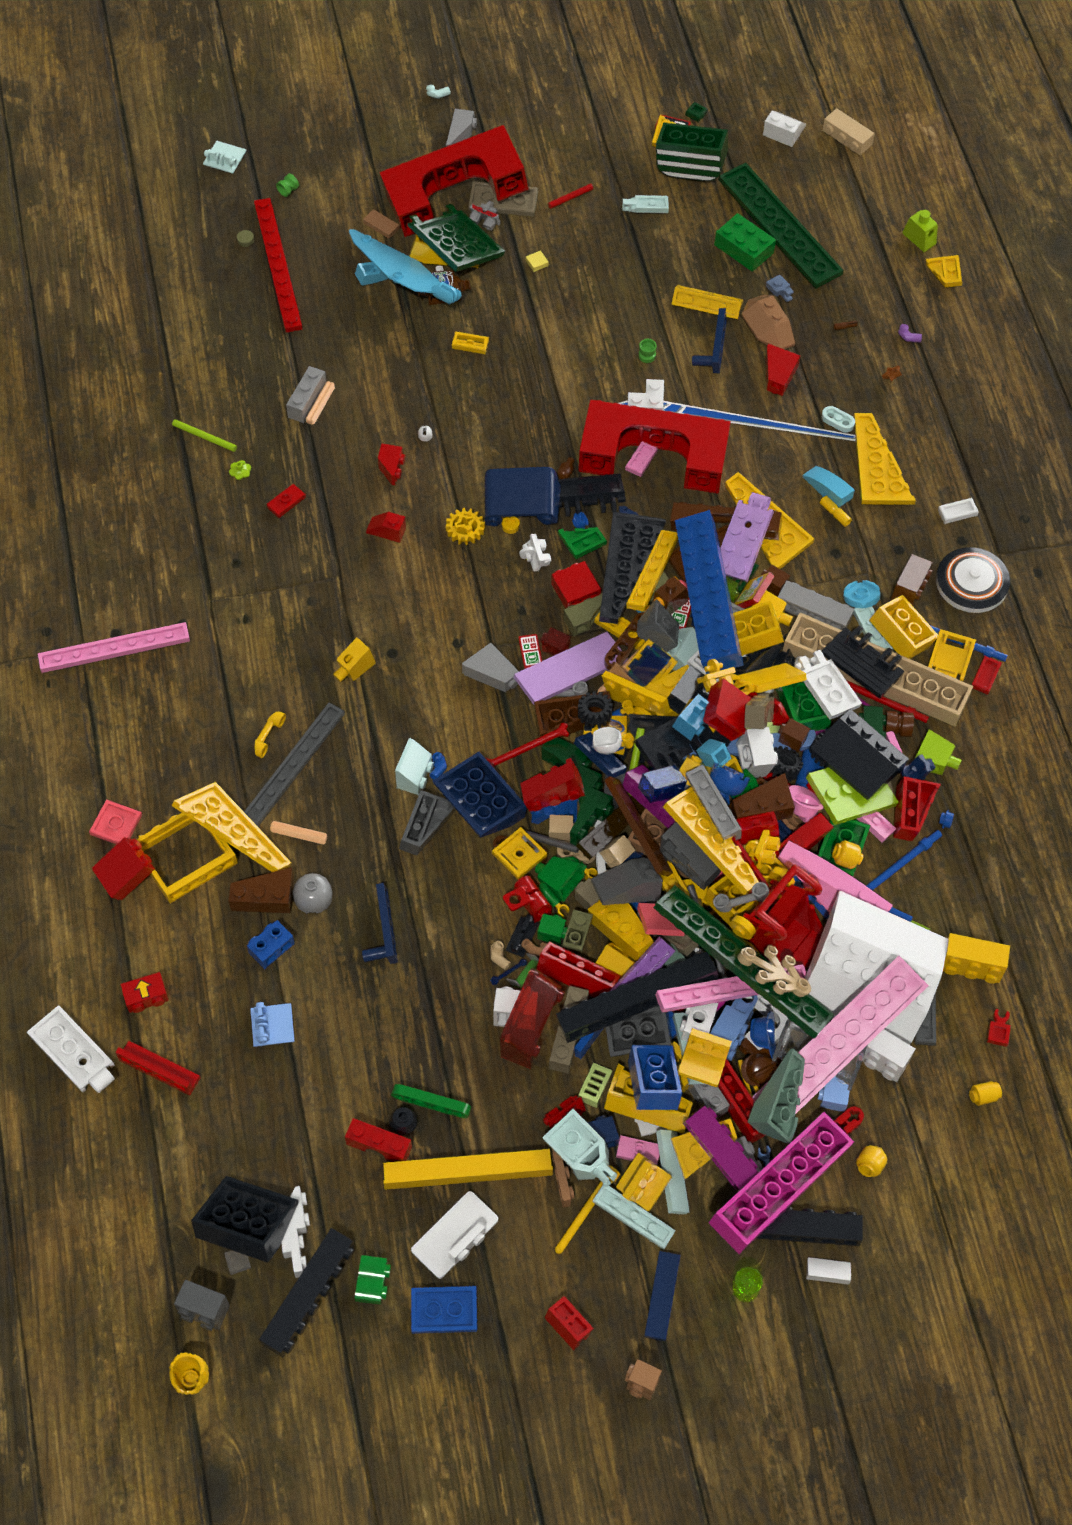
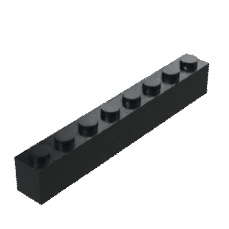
M707 951L697 953L689 959L674 963L670 967L658 969L653 974L639 977L628 984H622L612 991L603 992L590 1000H583L571 1008H564L556 1013L557 1021L566 1042L570 1043L659 1006L655 996L658 990L718 980V972Z

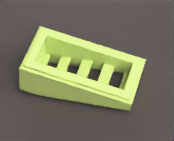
M593 1063L578 1098L581 1097L583 1103L597 1108L612 1070ZM595 1070L605 1073V1077L594 1073ZM592 1077L603 1081L602 1084L594 1080H591ZM589 1084L599 1087V1090L590 1087ZM586 1090L597 1094L596 1097L586 1093Z

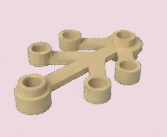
M769 945L764 950V955L770 960L771 964L757 957L755 950L750 947L743 948L738 954L737 958L741 964L751 966L754 963L766 970H760L756 974L755 979L758 983L765 984L766 982L777 981L773 986L777 994L782 995L785 992H793L796 996L804 997L811 992L809 982L801 978L794 967L796 964L795 959L787 955L782 960L781 965L776 957L778 954L776 947ZM783 967H785L788 970L790 975H788L785 972Z

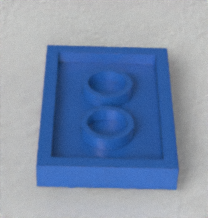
M476 1286L411 1288L412 1334L477 1332Z

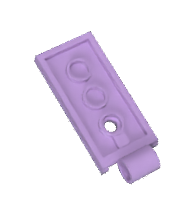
M752 492L748 504L738 500L720 548L726 576L748 582L773 515V509L768 510L771 502L770 497ZM747 522L752 523L750 528L745 527Z

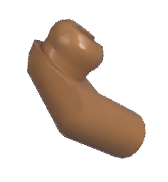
M524 939L521 943V946L529 954L540 956V953L547 945V943L542 942L540 947H538L529 939Z

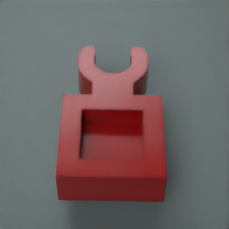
M996 1009L993 1013L995 1022L990 1021L986 1043L1007 1047L1011 1025L1005 1023L1008 1021L1010 1013L1006 1011L1005 1017L1001 1018L998 1015L999 1009Z

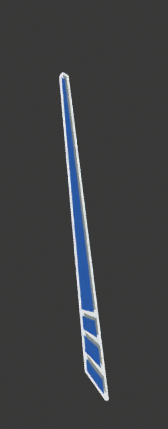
M628 401L620 402L619 404L628 405ZM663 401V411L724 419L735 424L851 441L856 440L855 435Z

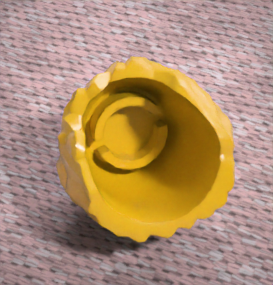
M180 1353L169 1366L171 1384L176 1389V1392L182 1395H194L200 1392L209 1381L206 1361L195 1354Z

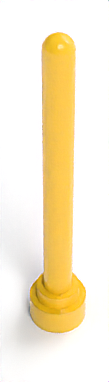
M608 1165L613 1171L617 1173V1178L614 1181L616 1182V1180L620 1176V1173L614 1167ZM601 1181L555 1247L557 1254H561L594 1207L595 1203L592 1201L603 1185Z

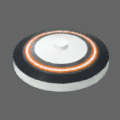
M966 547L954 550L943 558L936 573V585L944 600L953 607L965 612L981 613L992 610L1003 602L1010 587V575L1005 564L993 553L980 548Z

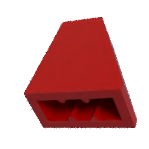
M768 343L765 355L766 387L768 391L773 394L784 395L799 366L800 355Z

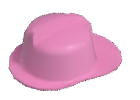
M798 785L789 787L795 806L793 813L799 816L804 823H807L816 816L819 810L823 809L824 806L809 789Z

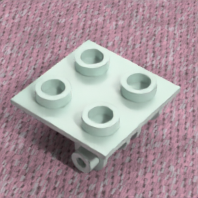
M216 141L212 149L205 150L204 156L207 158L203 165L233 174L247 150Z

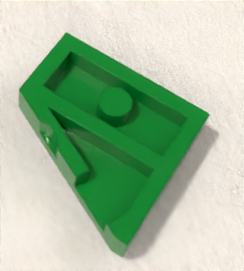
M598 527L588 529L575 528V531L558 530L559 537L575 560L607 545V540Z

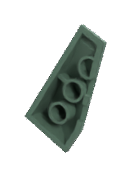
M794 1049L788 1051L755 1101L748 1119V1123L759 1133L787 1144L791 1143L798 1123L795 1112L796 1105H800V1098H797L798 1087L802 1085L805 1059Z

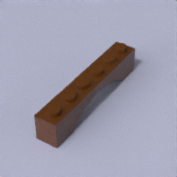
M674 502L670 519L671 530L677 531L675 520L710 510L715 523H730L736 507ZM773 510L764 539L779 540L782 512ZM747 522L745 527L750 528L752 523Z

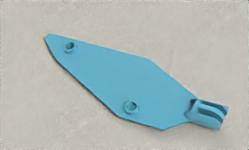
M354 229L349 230L353 243L393 282L416 292L432 293L437 299L448 304H452L461 298L462 295L458 289L440 282L418 260L373 239L369 235Z

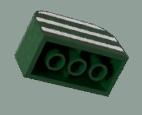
M663 122L656 141V163L658 169L669 177L697 181L715 180L721 173L728 152V130Z

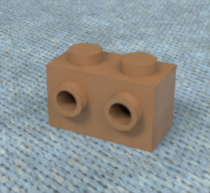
M638 1359L635 1365L630 1364L625 1381L628 1382L626 1389L630 1391L629 1394L639 1399L644 1397L651 1400L662 1370Z

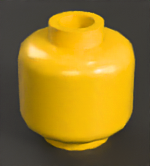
M844 840L840 844L837 843L835 845L832 858H834L837 865L853 869L857 864H861L863 854L859 845Z
M870 1145L861 1151L856 1164L862 1175L876 1177L881 1174L888 1159L882 1148Z

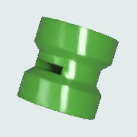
M290 173L284 177V180L276 183L277 190L284 197H288L292 190H296L299 187L298 180Z
M644 339L640 342V361L651 363L655 360L657 345L654 340Z

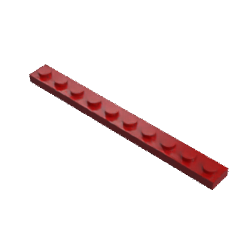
M271 199L255 200L254 205L285 332L303 330Z

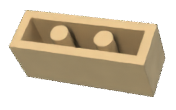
M836 108L824 119L822 131L857 154H863L872 146L875 133Z

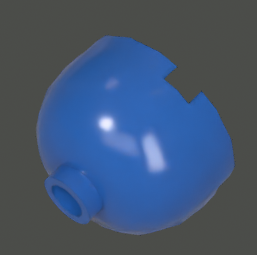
M714 762L710 777L722 797L727 798V795L736 796L741 794L747 787L750 778L745 777L744 779L743 773L725 765L723 768L718 767L719 763Z

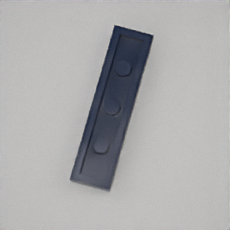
M659 1251L644 1335L646 1338L666 1342L680 1255Z

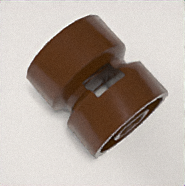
M886 711V724L883 731H893L894 735L899 734L900 737L911 738L914 727V714L903 712L899 715L895 711Z

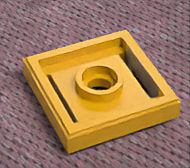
M522 827L492 850V854L518 880L547 857V852ZM518 851L523 852L521 857L516 855Z

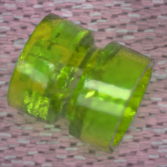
M744 1267L737 1272L732 1284V1292L738 1300L751 1302L758 1297L763 1284L760 1272L752 1267Z

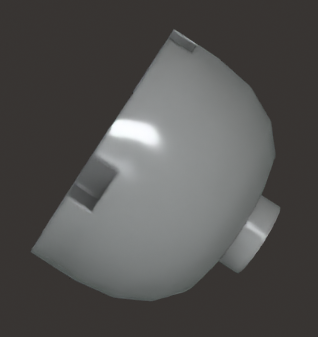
M305 874L294 885V902L298 909L305 913H321L332 902L333 893L331 885L320 874Z

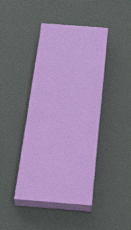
M605 632L515 673L514 679L534 705V701L547 700L572 688L576 682H585L608 671L604 666V658L615 641L608 632ZM616 654L615 658L612 661H609V663L612 664V662H616Z

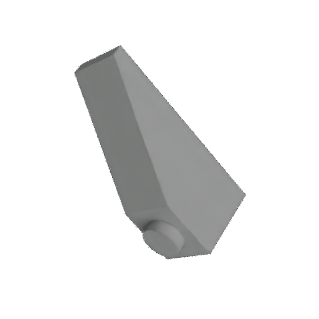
M455 109L446 147L468 139L472 135L473 128H476L477 125L474 111Z

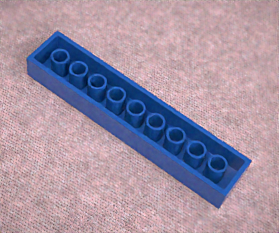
M710 510L675 520L701 664L704 668L710 659H716L718 663L721 662L723 664V668H720V671L743 666L713 516Z

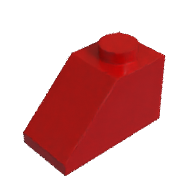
M392 512L373 516L366 533L400 543L406 530L405 516Z

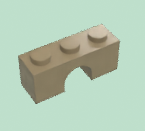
M758 693L746 704L745 728L765 729L767 727V722L773 720L774 696H769V693Z

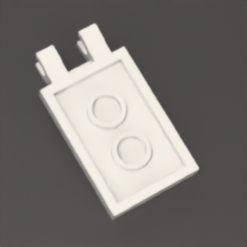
M821 650L815 651L813 653L815 657L810 658V662L814 666L809 664L806 656L798 659L800 663L795 664V668L806 673L807 680L803 682L829 720L845 714L850 709L855 710L861 706L862 702L832 659L826 661Z

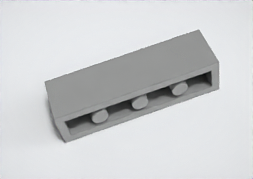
M790 581L785 582L778 596L787 603V612L796 616L799 613L805 614L840 630L848 627L854 613V609L849 605L834 601L830 597H825L814 590H808Z

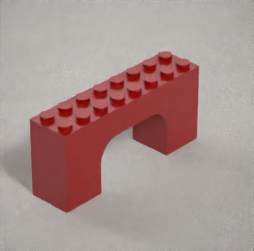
M504 125L379 172L386 196L404 237L415 234L407 225V223L413 222L409 217L417 215L422 222L434 219L428 201L430 196L436 191L475 177L483 178L489 182L497 201L529 190L524 166Z
M590 400L579 450L578 472L595 475L614 474L620 451L628 446H639L643 441L661 450L677 452L686 459L685 489L719 494L731 421L655 410L653 408H642L634 405L603 402L601 400Z

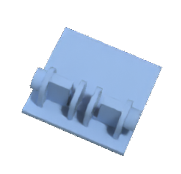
M259 1002L256 1003V1007L250 1008L254 1047L295 1042L291 1003L264 1006V1003Z

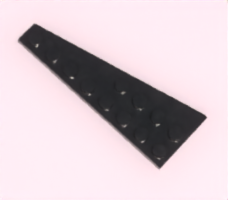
M613 511L599 622L618 624L661 530L665 527L666 519Z

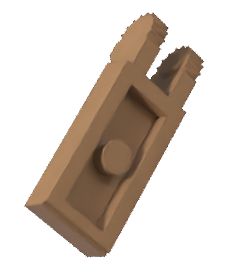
M552 1149V1161L563 1208L571 1206V1199L574 1198L573 1188L568 1186L567 1179L570 1178L568 1166H564L565 1161Z

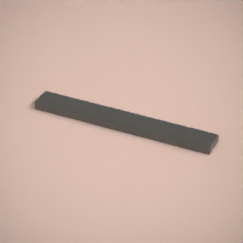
M328 703L246 808L244 813L257 827H259L345 715V711Z

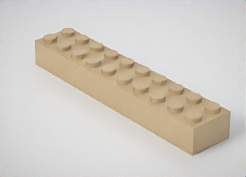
M799 613L785 639L783 651L787 653V650L790 649L795 658L806 656L810 659L815 657L813 655L815 651H822L842 630ZM867 642V644L862 648L864 649L869 644L878 652H880L881 655L885 650H887L871 642ZM892 652L885 661L889 664L898 654ZM902 656L901 661L892 671L899 666L905 672L884 696L956 726L970 697L973 686ZM838 668V670L841 672V674L846 680L862 686L860 683H858L856 680H854L852 677H850L848 674H846L844 671Z

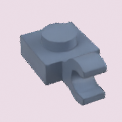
M781 275L766 282V287L776 297L781 295L786 302L793 299L791 294L794 292L790 288V284Z

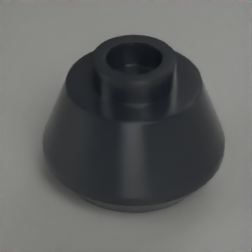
M407 1107L394 1110L389 1118L391 1129L399 1135H407L413 1132L418 1122L415 1112Z

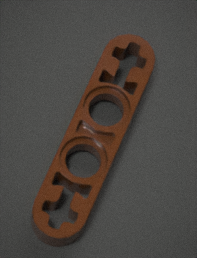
M645 612L638 613L605 655L604 666L606 669L609 670L616 662L621 666L640 642L641 638L639 636L630 638L628 633H637L638 620ZM626 645L628 649L626 651H620L618 649V646ZM616 654V662H612V664L609 663V661H612L615 658Z

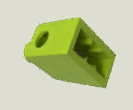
M920 210L909 218L902 233L919 249L926 252L937 243L938 225L930 217L928 210Z
M928 730L916 757L923 755L925 759L931 758L936 767L931 773L939 775L943 774L946 766L958 770L962 761L952 756L955 745L931 730Z

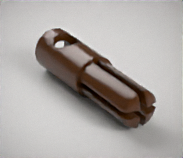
M857 321L834 323L833 327L834 330L857 327L858 323Z

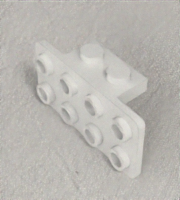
M469 1191L411 1248L412 1254L437 1278L441 1279L459 1261H463L475 1245L478 1246L484 1240L485 1234L498 1222V1216L473 1192Z

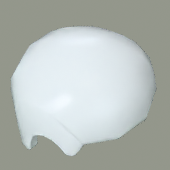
M604 727L594 731L592 741L594 750L606 755L615 753L621 747V732L612 727Z

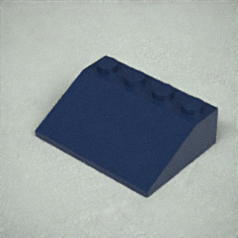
M477 752L433 780V784L480 838L509 828L525 818L526 805L480 752Z

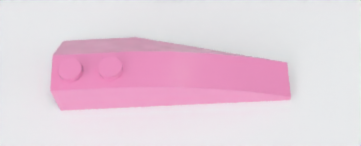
M791 841L786 843L778 856L788 869L794 864L798 865L820 883L822 893L815 896L817 898L816 901L825 907L829 915L839 891L887 912L893 906L846 872ZM798 877V878L801 880V882L803 883L802 885H803L804 887H811V886L808 885L805 881H803L800 877Z

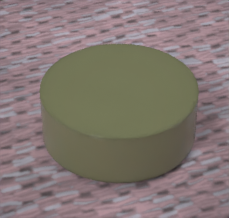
M249 230L240 231L237 234L238 244L243 247L251 246L254 243L253 233Z

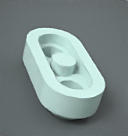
M827 406L823 409L822 420L826 424L845 433L854 429L855 419L853 416L834 406Z

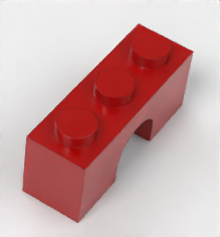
M354 1118L345 1135L346 1145L364 1152L367 1149L375 1150L391 1162L407 1161L412 1149L411 1139Z

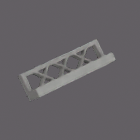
M704 765L687 772L686 778L722 839L726 840L734 836L735 840L740 839L741 827Z

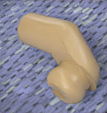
M495 941L490 948L491 960L506 971L511 962L503 957L504 944L501 941Z

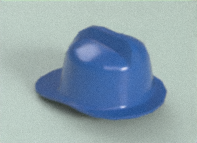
M769 1011L767 1017L752 1019L750 1037L757 1047L769 1049L773 1061H776L775 1018L773 1012Z

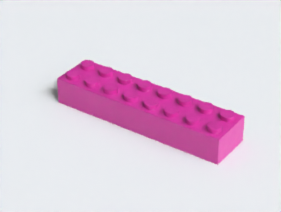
M823 1112L717 1211L708 1223L740 1254L851 1147L854 1141Z

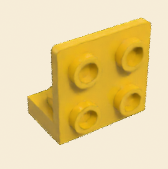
M692 1028L678 1075L718 1087L732 1041Z

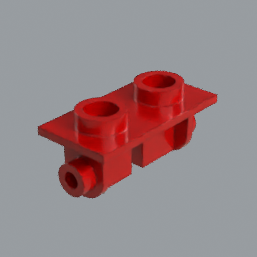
M576 1095L570 1096L560 1104L562 1111L554 1108L545 1114V1118L542 1120L546 1126L549 1125L551 1130L572 1109L581 1115L586 1111L582 1098H578Z

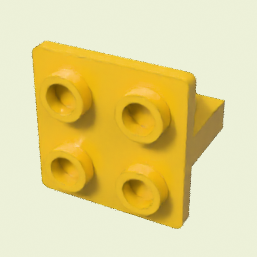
M637 1153L617 1184L616 1189L622 1192V1196L628 1201L637 1203L646 1211H651L672 1176L641 1153Z

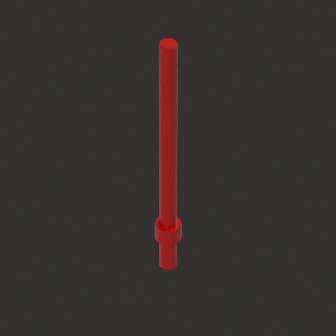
M846 680L856 693L899 712L913 713L915 719L927 723L929 716L916 711V708L904 706L884 696L880 699L868 689Z

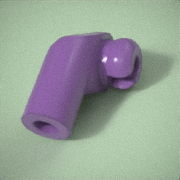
M900 325L898 333L905 341L921 343L922 334L910 333L908 325Z

